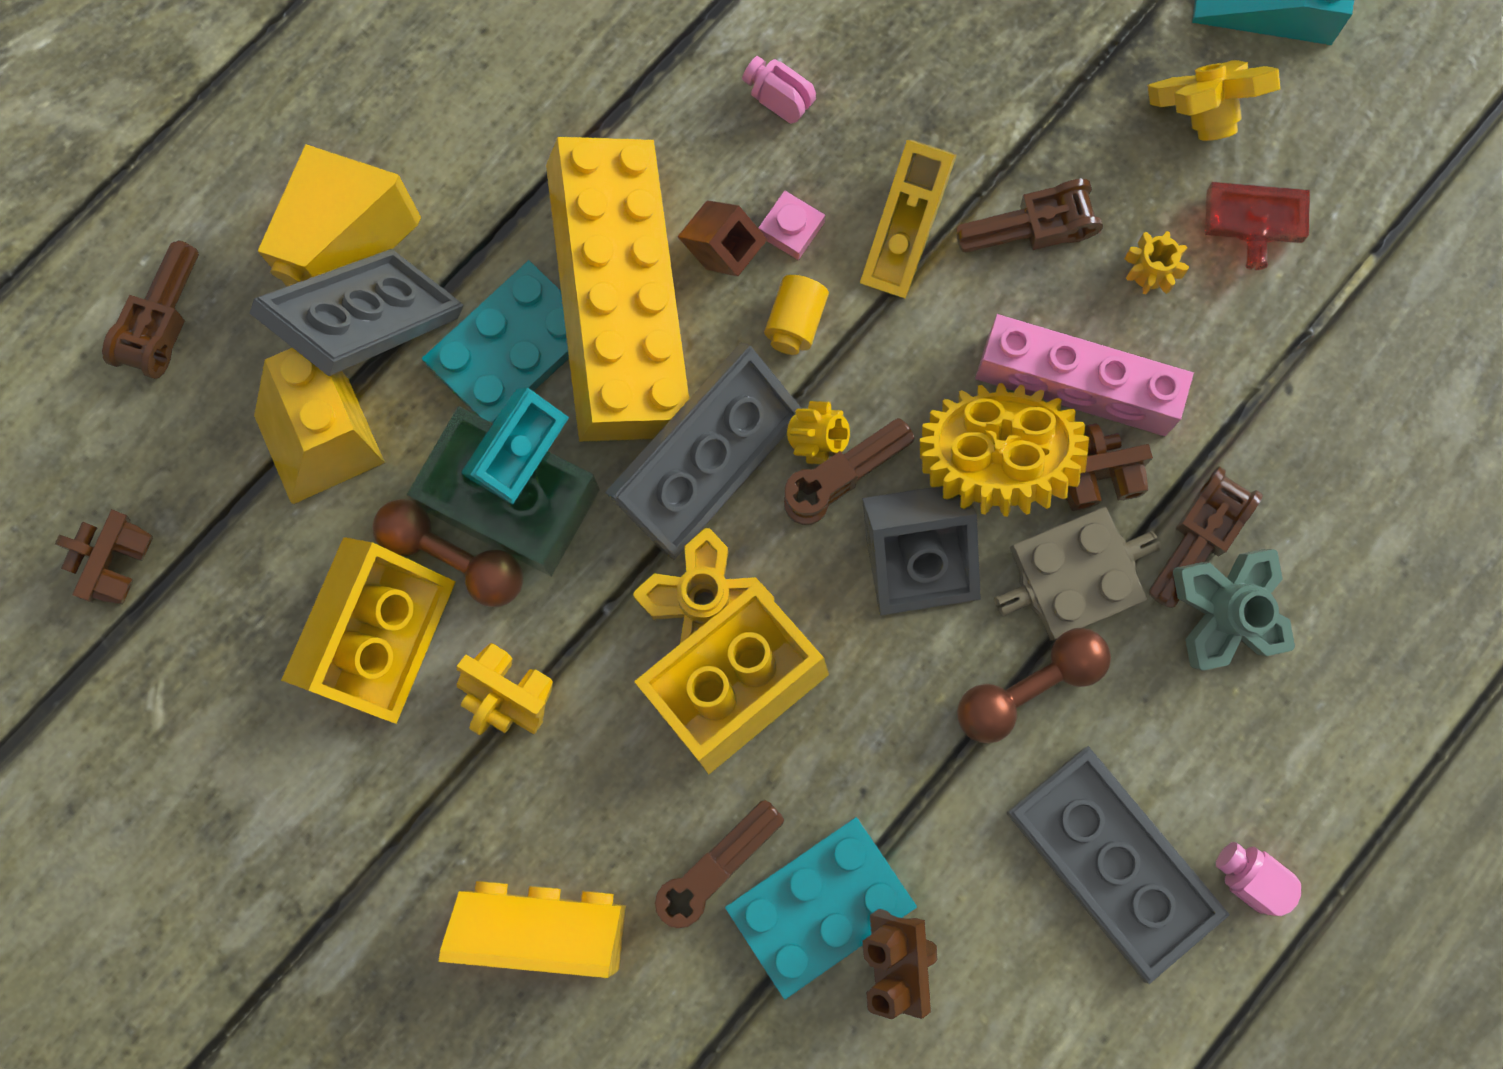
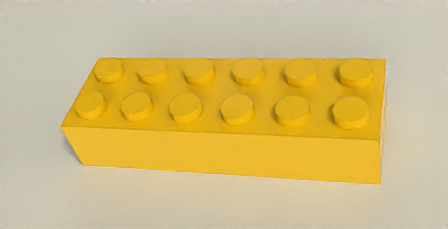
M557 137L546 164L579 442L654 439L689 400L654 140Z

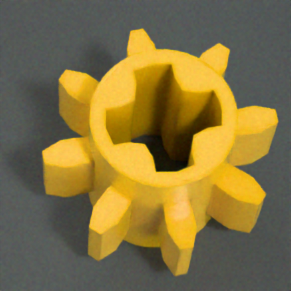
M1168 231L1163 236H1156L1154 238L1148 232L1143 233L1138 241V247H1130L1125 255L1124 260L1134 264L1126 277L1127 281L1135 280L1138 285L1143 287L1142 290L1145 295L1150 289H1157L1159 287L1164 293H1169L1175 285V279H1182L1189 269L1188 265L1180 262L1187 246H1179L1175 240L1170 238V232Z
M810 401L808 409L797 408L795 410L796 414L789 421L787 428L789 444L794 449V455L806 456L808 464H821L829 459V456H833L839 451L842 452L848 445L850 438L848 421L843 416L842 410H831L830 402Z

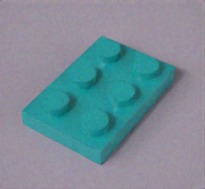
M528 260L421 359L455 395L491 428L517 388L528 387L534 392L569 359L561 290Z
M855 817L734 900L725 909L785 1000L863 946L862 941L871 935L870 914L878 909L888 911L893 916L903 918L916 909L917 905L859 819Z

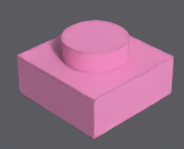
M784 191L758 229L767 238L769 243L799 260L825 223V214Z

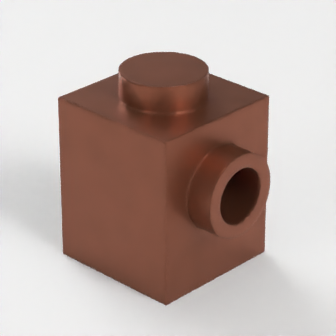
M708 200L677 236L706 270L737 277L767 241V238L739 205Z

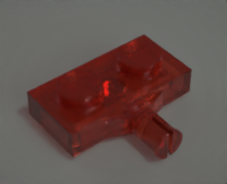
M1212 182L1206 194L1205 235L1234 237L1246 241V268L1252 270L1254 267L1255 270L1265 269L1268 266V242L1303 243L1309 236L1310 190Z

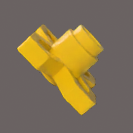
M1239 60L1202 66L1195 70L1196 75L1172 77L1147 85L1150 105L1157 107L1176 105L1177 113L1191 117L1192 129L1197 130L1198 139L1203 141L1227 138L1238 132L1237 122L1242 119L1240 98L1257 97L1281 89L1278 68L1263 66L1248 69V62Z
M710 528L703 529L685 545L686 572L682 577L654 573L633 593L635 600L653 620L684 617L680 643L755 582H758L773 601L775 600L774 596L756 577L725 579L728 547ZM708 592L714 596V600L708 604H695V599L700 593Z

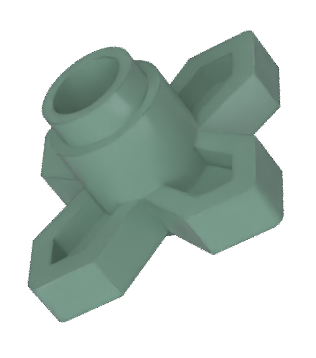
M1261 549L1239 554L1228 577H1225L1211 563L1204 562L1177 567L1173 570L1178 599L1205 613L1185 639L1189 662L1192 668L1209 670L1229 665L1240 641L1244 642L1257 655L1263 656L1289 652L1295 648L1290 619L1279 614L1278 604L1271 594L1283 579L1279 556L1276 550Z

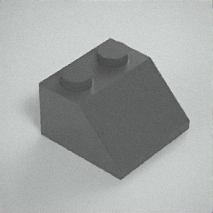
M943 486L862 498L866 542L880 615L981 600L977 513L973 504L965 509L960 508L961 495L959 494L953 498L944 499Z

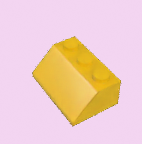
M343 537L281 681L397 724L456 581L373 542Z
M755 582L634 682L705 771L710 774L824 680L829 673L824 657L758 582Z
M476 881L475 891L458 892L439 954V962L609 978L619 971L626 905L613 904L614 894L582 891L581 901L560 899L561 889L529 886L528 896L507 894L508 884Z

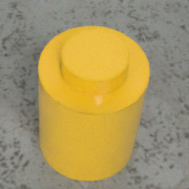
M786 275L782 278L764 330L765 336L771 340L770 345L775 350L789 355H797L799 350L803 351L811 348L829 295V291L824 285L800 275Z

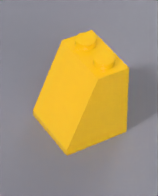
M305 144L258 252L271 267L270 273L282 280L286 286H290L393 249L418 226L421 216L398 174Z
M294 348L265 359L254 417L292 504H296L385 463L349 379L342 371L328 376Z

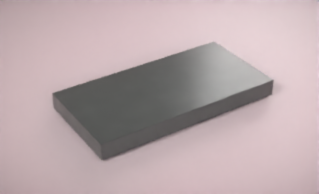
M389 249L254 298L250 314L326 375L331 376L458 319L464 305L393 249Z
M741 342L605 493L668 557L675 560L685 549V545L704 528L787 434L789 421L796 414L795 410L802 408L750 345Z
M1089 746L1083 748L1006 812L1147 984L1152 983L1230 915Z

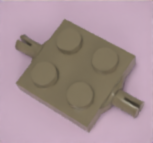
M1105 506L1010 546L1009 548L1020 571L1021 587L995 596V604L997 606L1015 599V602L998 609L1002 617L1029 605L1041 618L1050 641L1055 640L1068 630L1083 628L1147 601V596L1136 574L1135 560L1154 552H1159L1161 550L1160 541L1140 548V545L1158 538L1153 531H1149L1147 534L1126 542L1117 532Z

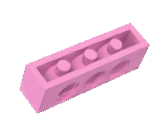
M997 314L989 332L975 379L996 386L999 383H1003L1006 389L1013 391L1021 384L1025 387V394L1032 396L1041 389L1044 390V400L1046 401L1060 398L1062 399V406L1166 436L1182 418L1194 372Z

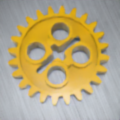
M1003 383L998 384L994 393H989L983 385H979L977 396L974 397L961 390L959 391V403L944 399L942 401V411L931 410L930 423H923L922 438H920L922 472L930 474L931 487L943 486L944 499L947 500L958 494L961 495L960 508L963 509L970 506L974 501L980 503L981 514L984 515L989 512L992 505L999 506L1004 517H1008L1011 506L1017 505L1026 515L1030 514L1031 503L1035 501L1048 509L1051 506V494L1058 498H1067L1068 486L1078 487L1080 473H1085L1089 437L1084 436L1085 424L1084 422H1075L1076 411L1074 409L1061 411L1062 399L1056 398L1047 403L1043 401L1044 390L1041 389L1032 396L1025 395V387L1021 384L1014 393L1007 392Z

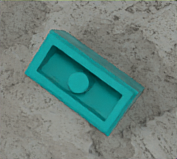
M528 387L517 388L461 473L513 504L569 417Z

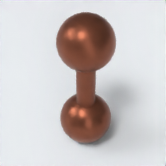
M406 499L390 501L383 505L374 517L372 530L379 546L401 556L412 555L422 550L464 573L467 591L479 604L487 607H500L513 601L519 594L523 585V572L520 564L512 555L501 550H487L474 556L431 532V522L427 512L416 502Z
M1075 628L1068 630L1055 641L1051 650L1050 664L1007 690L992 684H981L969 689L962 696L958 704L957 718L961 729L968 737L980 743L1001 741L1011 733L1017 719L1016 708L1061 681L1076 687H1086L1097 683L1105 676L1111 662V654L1106 641L1098 633L1089 629Z

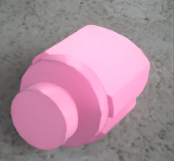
M756 56L749 63L742 76V80L748 85L752 86L754 84L751 96L791 124L796 123L805 113V110H808L816 100V92L812 83L776 59H773L766 65V61Z
M1236 842L1228 844L1221 851L1216 860V867L1226 874L1225 884L1229 886L1232 893L1255 911L1266 915L1283 916L1290 913L1298 905L1301 897L1300 881L1295 874L1265 851L1261 852L1256 847H1250L1245 850Z

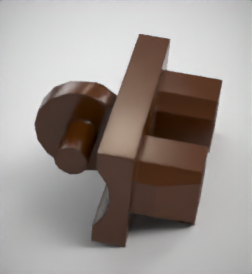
M1097 423L1085 425L1084 436L1089 437L1085 473H1080L1078 487L1068 486L1066 499L1071 510L1076 511L1098 505L1102 499L1097 480L1112 478L1118 501L1143 496L1148 491L1145 466L1153 459L1149 444L1107 452L1108 450L1121 448L1120 435L1116 433L1104 436Z
M111 509L94 547L90 546L97 527L88 523H81L74 539L58 535L55 545L69 550L61 569L76 574L84 556L89 558L72 595L93 603L94 599H98L104 602L123 605L132 586L133 579L108 570L116 552L143 561L153 536L130 523L131 520L126 514Z
M878 909L870 914L871 935L862 941L864 959L870 967L874 968L875 985L866 992L868 1011L888 1019H894L902 1013L923 1019L931 1013L928 967L935 964L938 960L937 945L926 939L925 920L899 918L891 915L886 910Z

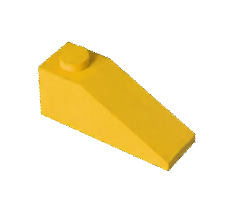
M914 140L906 141L860 284L906 299L957 156L956 154Z

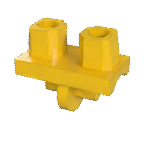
M493 643L486 646L474 659L466 654L457 665V671L461 672L457 688L467 693L461 703V707L474 714L469 729L477 735H482L492 725L506 733L512 722L530 733L535 734L543 723L545 705L552 691L553 681L551 678L536 669H529L518 685L504 678L512 666V657Z

